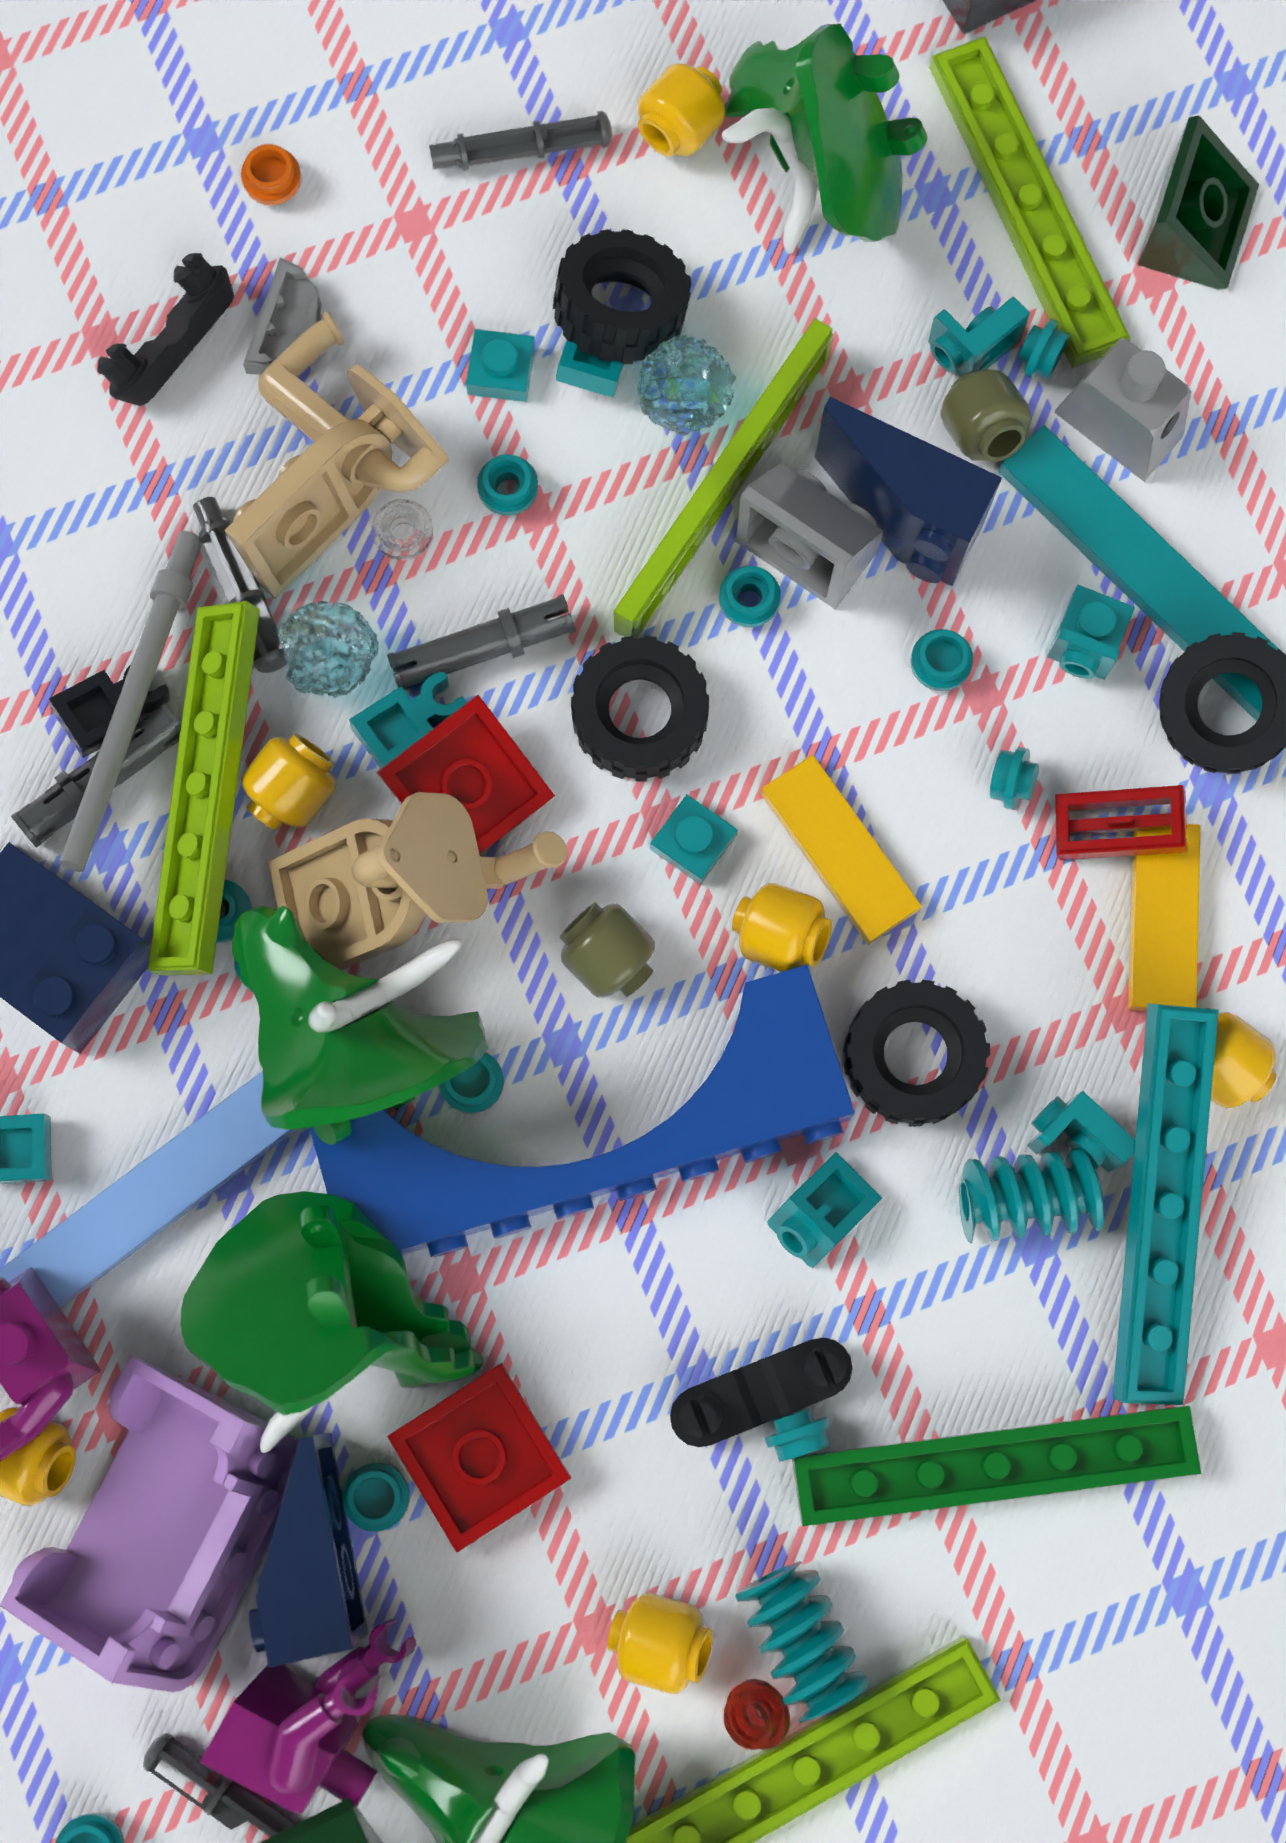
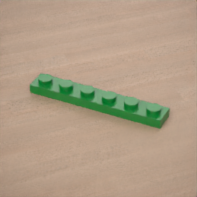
M1190 1406L1169 1407L818 1453L792 1459L802 1526L1201 1474Z

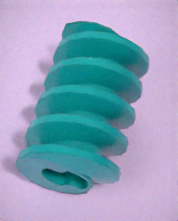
M1070 1150L1065 1162L1057 1152H1045L1041 1157L1039 1166L1032 1155L1020 1154L1015 1160L1013 1169L1007 1159L1001 1156L993 1157L987 1172L980 1160L968 1159L964 1164L959 1186V1207L963 1231L969 1243L973 1242L976 1224L983 1223L991 1241H998L1002 1221L1010 1222L1017 1239L1025 1237L1028 1219L1035 1218L1043 1236L1051 1235L1054 1216H1061L1069 1234L1077 1232L1079 1217L1083 1213H1087L1095 1231H1101L1104 1226V1205L1100 1182L1096 1170L1083 1150Z
M802 1561L782 1567L742 1588L735 1595L738 1602L759 1601L760 1607L747 1620L750 1628L770 1626L772 1633L759 1645L761 1653L782 1652L784 1658L770 1673L773 1679L794 1678L796 1684L787 1692L782 1700L785 1705L806 1704L808 1710L798 1720L800 1723L843 1706L862 1693L869 1683L864 1672H845L857 1656L852 1646L832 1647L845 1630L840 1621L819 1622L833 1604L828 1595L807 1596L817 1586L821 1578L816 1570L796 1571L795 1569Z

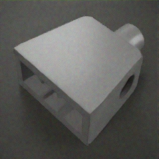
M1120 338L1087 372L1056 408L1054 413L1145 482L1182 439L1191 390L1187 384L1166 369L1163 359L1157 353L1148 350L1142 351L1129 340Z

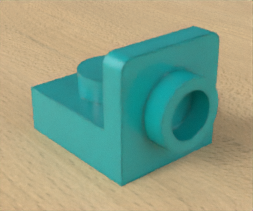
M1013 296L997 310L991 306L985 308L970 322L965 330L947 310L943 309L933 319L928 340L931 352L943 369L948 372L955 371L960 377L969 372L988 369L1021 342L1030 312Z
M1077 584L1047 657L1060 662L1059 666L1061 669L1073 676L1083 679L1098 677L1105 680L1116 663L1120 653V644L1135 607Z
M1084 1091L1078 1093L1067 1103L1059 1096H1056L1031 1122L1039 1133L1027 1146L1035 1154L1047 1148L1062 1131L1071 1137V1140L1068 1142L1071 1150H1083L1089 1157L1094 1169H1098L1101 1166L1109 1173L1124 1165L1134 1154L1135 1139Z
M835 1152L784 1202L767 1221V1224L777 1234L779 1242L786 1251L795 1257L801 1258L809 1267L814 1268L882 1197Z

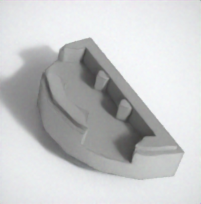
M281 257L243 363L246 374L261 375L303 332L323 319L322 314L324 310L317 288L307 278L305 271L300 266Z

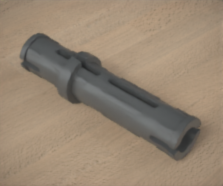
M564 594L511 613L509 608L497 611L499 618L396 653H388L389 664L394 672L417 665L393 674L398 688L402 686L406 690V688L423 683L429 676L435 673L445 672V674H449L510 652L512 657L515 658L525 654L523 650L525 647L566 633L576 632ZM566 614V615H564V616H561V617H558V618H555V619L546 621V620H548V619L557 617V616H559V615Z
M165 703L161 704L159 708L136 725L114 788L132 777L169 747L179 742L181 722ZM98 753L71 773L67 774L65 770L54 777L57 781L56 784L47 789L45 793L11 815L15 823L36 848L51 837L53 833L75 819Z

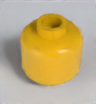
M672 64L655 80L638 100V116L640 118L638 129L651 148L664 156L671 157L673 154L677 156H691L707 141L725 119V105L721 96L722 86L717 77L702 66L694 68L687 64Z
M294 733L290 739L284 737L270 739L241 778L246 794L252 799L246 807L247 810L263 824L274 830H277L282 822L297 828L306 826L312 821L336 788V779L330 770L335 764L334 761L318 746L297 733Z
M768 883L761 887L753 898L748 896L742 898L733 917L732 930L739 934V947L744 958L783 972L803 965L812 967L818 965L830 940L832 921L825 918L824 906L819 899L776 883Z
M1229 1012L1218 1014L1211 1100L1226 1109L1241 1106L1249 1100L1251 1102L1261 1100L1271 1090L1277 1077L1276 1071L1273 1070L1276 1060L1274 1043L1242 1018Z
M20 1407L2 1410L0 1412V1422L15 1414ZM51 1420L39 1436L0 1461L1 1497L22 1506H32L41 1503L47 1497L56 1496L63 1490L73 1473L76 1453L74 1448L71 1447V1439L66 1427L57 1421Z
M644 1593L634 1600L628 1611L618 1610L610 1626L607 1646L608 1650L617 1653V1667L622 1678L631 1683L668 1694H678L688 1686L690 1681L697 1684L701 1681L711 1654L713 1631L711 1628L704 1626L703 1614L694 1605L653 1593Z

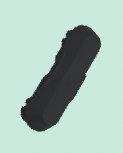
M190 253L182 259L184 266H176L174 269V282L178 283L186 293L167 315L166 326L155 340L144 342L134 355L126 348V344H114L106 350L110 358H99L97 372L110 382L109 394L114 399L137 406L148 403L216 323L234 299V292L228 272L224 266H211L201 253Z
M822 1337L811 1339L688 1388L678 1395L672 1404L670 1413L672 1429L677 1437L687 1445L695 1447L710 1446L833 1397L844 1390L851 1379L853 1369L851 1357L843 1345L833 1339Z

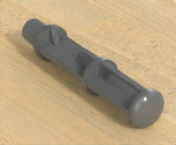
M597 111L596 116L541 125L539 121H534L533 126L464 137L463 133L457 134L458 138H455L453 141L429 145L433 170L458 166L463 167V171H467L469 166L532 155H538L540 159L545 158V153L600 144L602 148H606L611 143L612 127L607 114L603 111Z
M215 497L200 499L193 505L201 525V531L198 536L205 547L228 603L247 601L260 608L253 659L254 666L257 671L262 673L278 671L289 662L290 653L286 649L266 603L265 595L260 589L256 578L252 575L224 531L232 521L223 517Z
M170 1733L162 1734L156 1738L145 1753L143 1768L147 1772L154 1774L204 1810L205 1814L211 1815L230 1830L248 1821L268 1837H272L295 1825L235 1781L212 1770L220 1776L212 1786L166 1753L173 1743L199 1762L201 1757L173 1738V1735ZM161 1760L206 1791L208 1794L202 1803L155 1771Z

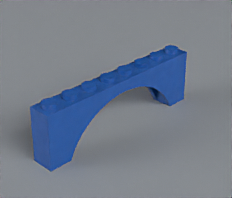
M803 965L746 982L739 1015L731 1038L720 1060L700 1088L672 1116L647 1134L618 1149L594 1158L542 1167H519L484 1163L453 1154L430 1144L407 1130L384 1110L350 1120L352 1128L350 1136L334 1145L324 1143L317 1136L313 1127L309 1128L327 1194L353 1202L376 1229L396 1246L402 1257L404 1254L428 1247L430 1257L432 1258L468 1247L467 1235L490 1228L494 1239L531 1228L530 1216L554 1210L557 1220L594 1209L593 1197L617 1191L619 1201L657 1190L654 1179L679 1172L682 1182L716 1173L719 1171L716 1160L736 1154H742L744 1163L776 1155L782 1152L779 1141L799 1135H804L807 1145L836 1137L844 1133L841 1123L849 1121L855 1112L808 965Z

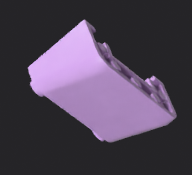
M130 1356L110 1391L109 1412L111 1417L118 1424L129 1429L67 1549L47 1547L23 1559L13 1574L12 1582L0 1603V1607L111 1683L178 1692L192 1685L209 1663L272 1538L299 1439L287 1434L269 1452L263 1453L260 1443L268 1422L150 1362Z

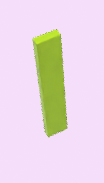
M984 36L931 56L929 69L1048 319L1052 318L1058 321V329L1070 334L1064 353L1071 368L1103 357L1120 338L1130 341L1131 338L986 37Z
M816 318L811 322L614 609V631L623 637L633 636V638H638L828 361L834 335L832 333L833 328Z
M247 601L197 607L148 964L149 972L161 976L209 975L213 973L260 608Z
M962 1636L862 1693L843 1706L832 1710L634 1823L630 1827L626 1843H754L1001 1701L968 1638Z

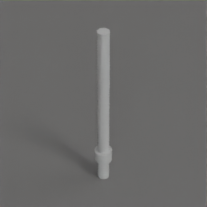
M181 531L178 533L166 569L159 570L150 592V598L154 601L59 861L60 865L76 872H83L85 870L178 610L185 609L193 588V582L189 577L202 544L199 536L192 532Z

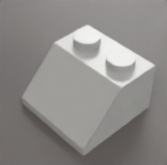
M781 462L749 484L741 494L735 542L836 609L877 554L883 530L877 527L875 519L865 509L852 503L844 505L826 493L824 484L813 474L802 469L795 472Z

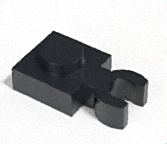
M130 665L126 669L123 679L113 684L105 670H102L49 698L51 711L82 758L100 750ZM166 684L148 692L142 708L143 712H153L161 704L169 702L170 692Z

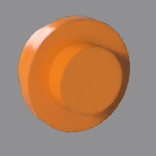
M264 144L254 148L246 157L241 169V180L246 193L254 201L264 205H278L288 201L296 194L301 184V171L296 158L290 152L274 144Z

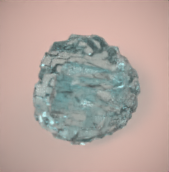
M686 335L674 336L669 341L659 344L658 349L647 355L642 361L639 374L640 381L637 385V395L642 396L639 403L644 415H648L651 422L662 426L668 431H674L679 435H687L690 432H697L702 428L711 427L720 417H723L727 405L732 403L735 392L732 384L736 376L731 371L729 363L725 362L723 356L718 353L716 347L707 344L705 339H697Z
M320 601L299 607L290 614L286 622H281L278 628V636L280 637V643L284 647L285 659L289 663V669L285 678L294 685L296 690L304 694L310 692L320 696L328 694V696L336 698L340 695L346 696L365 680L371 671L370 666L373 659L378 655L379 642L374 629L369 624V621H366L364 616L360 615L361 612L354 610L351 606L344 603L334 602L331 604L327 601Z

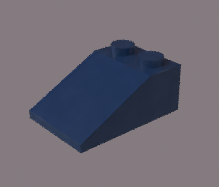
M829 397L824 406L815 459L852 504L860 506L871 514L877 523V527L883 530L881 541L898 561L906 564L911 574L929 583H939L942 581L953 586L984 525L1002 477L832 397Z
M8 842L0 852V998L60 1043L81 1054L148 968L151 945L89 898Z
M331 1433L305 1437L298 1441L256 1593L258 1608L249 1611V1626L253 1646L257 1653L266 1651L268 1668L353 1649L369 1634L348 1519L343 1507V1493Z

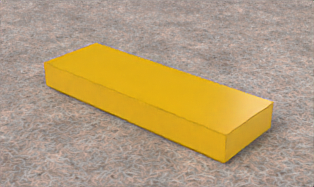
M813 754L761 788L760 794L867 945H870L920 911L922 905Z
M1187 824L1188 852L1132 856L1128 1010L1147 1011L1148 1003L1197 1007L1201 825ZM1172 829L1133 831V837L1172 834Z

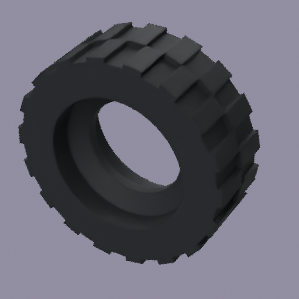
M622 229V231L600 230L598 234L594 235L589 233L580 237L578 243H572L566 249L565 258H561L553 298L555 322L557 326H561L563 329V336L569 342L572 341L579 346L578 350L587 355L589 353L599 357V360L610 362V360L619 361L621 364H633L634 361L641 360L643 362L654 360L656 355L660 353L664 355L668 352L673 341L677 342L681 335L691 295L690 275L686 274V265L682 259H678L670 247L656 242L655 238L644 234L643 236L633 233L632 230ZM603 282L627 283L648 294L651 297V305L648 309L642 311L616 310L596 300L592 295V289L594 285Z
M1232 632V635L1223 636L1218 633L1208 636L1202 642L1197 643L1196 641L1187 647L1186 651L1179 658L1177 657L1174 660L1162 683L1159 711L1162 729L1166 733L1168 742L1173 749H1176L1183 756L1184 760L1192 765L1195 764L1203 768L1204 771L1227 773V775L1240 774L1241 772L1263 766L1274 759L1286 747V655L1280 649L1275 650L1268 645L1269 641L1258 636L1255 639L1247 637L1245 633ZM1224 673H1237L1246 676L1255 683L1262 697V711L1257 722L1247 731L1237 735H1223L1212 731L1202 721L1198 711V698L1204 685L1215 676Z
M646 635L645 638L622 637L621 641L611 644L609 642L600 647V652L594 657L590 655L583 663L582 673L576 675L573 684L574 693L573 697H571V713L574 733H577L579 746L584 754L588 753L592 757L593 764L601 770L605 768L611 771L614 777L623 780L624 777L635 778V781H647V778L656 776L660 779L670 775V771L677 767L681 769L686 765L693 751L697 753L702 744L709 714V695L706 693L707 683L703 673L699 674L696 669V662L689 654L685 656L680 652L679 646L669 641L664 643L658 641L657 637ZM633 680H647L657 684L666 692L671 703V715L661 731L649 737L635 738L617 729L609 714V704L615 691L623 684Z
M923 979L920 983H911L910 980L899 981L894 987L888 989L886 986L877 991L859 1009L849 1026L848 1034L844 1040L843 1052H845V1061L843 1065L845 1075H849L852 1082L850 1088L856 1097L860 1096L866 1103L865 1107L873 1114L877 1112L886 1117L885 1121L894 1124L904 1122L909 1123V1127L922 1126L925 1123L933 1122L935 1124L945 1120L950 1115L959 1111L978 1092L980 1083L985 1079L989 1068L985 1066L986 1059L990 1056V1043H986L984 1033L987 1029L983 1019H978L974 1012L976 1008L968 999L964 1001L956 995L958 991L949 986L943 988L934 985L935 981ZM909 1022H920L933 1027L942 1036L947 1047V1062L944 1070L936 1079L922 1085H912L897 1079L888 1069L884 1058V1046L889 1034L898 1026Z

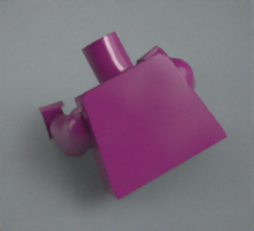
M33 1267L28 1268L9 1282L0 1277V1383L9 1397L16 1404L21 1405L15 1414L0 1422V1461H2L39 1436L69 1400L73 1390L102 1371Z
M389 1619L371 1631L368 1646L365 1648L362 1646L355 1648L325 1670L318 1677L315 1687L285 1664L268 1668L267 1664L234 1700L200 1762L294 1813L303 1814L321 1788L341 1801L351 1797L358 1807L378 1771L345 1750L359 1725L355 1716L366 1714L374 1706L380 1687L379 1667L384 1663H396L408 1657L416 1648L415 1637L411 1636L406 1639L400 1651L391 1648L387 1641V1632L395 1624L396 1619ZM378 1675L372 1684L370 1692L362 1698H355L357 1690Z

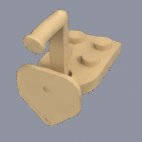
M324 312L322 314L323 319L303 332L263 371L258 382L260 394L265 401L309 437L313 443L301 455L287 461L280 470L278 478L257 499L245 503L237 511L233 522L224 530L248 569L256 578L259 586L274 599L291 585L367 509L380 490L402 493L415 490L428 482L449 461L447 454L401 399L360 365L354 364L347 371V376L364 411L358 419L348 420L298 378L328 348L336 343L338 346H342L345 343L339 328L329 312ZM390 443H394L410 457L402 467H399L392 461V447Z
M417 792L404 800L394 820L359 819L268 861L277 908L285 906L294 913L304 937L313 948L334 967L343 970L404 944L418 930L425 914L437 923H468L480 918L488 904L487 889H498L546 868L554 869L560 867L566 860L567 847L564 840L558 834L545 831L539 833L534 838L533 843L502 857H481L472 820L465 807L456 798L448 794Z

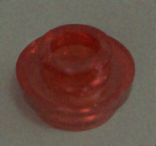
M760 1679L744 1680L731 1690L724 1708L723 1721L729 1736L738 1745L750 1750H764L776 1746L785 1738L790 1727V1714L788 1706L784 1704L783 1697L779 1691L771 1684Z

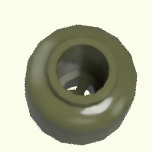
M990 369L969 372L959 377L944 398L940 412L946 430L961 453L973 461L998 462L1014 455L1024 444L1032 420L1029 406L1012 380L1000 370Z
M596 902L592 903L560 935V939L565 943L561 951L562 963L598 998L610 996L618 990L628 997L638 990L654 971L647 964L655 949L654 940L619 904H609L601 908Z

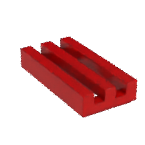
M1184 785L1055 794L1057 857L1059 860L1188 852L1186 838L1187 815L1185 813L1186 791ZM1171 804V813L1070 820V811ZM1172 829L1171 835L1070 841V835Z

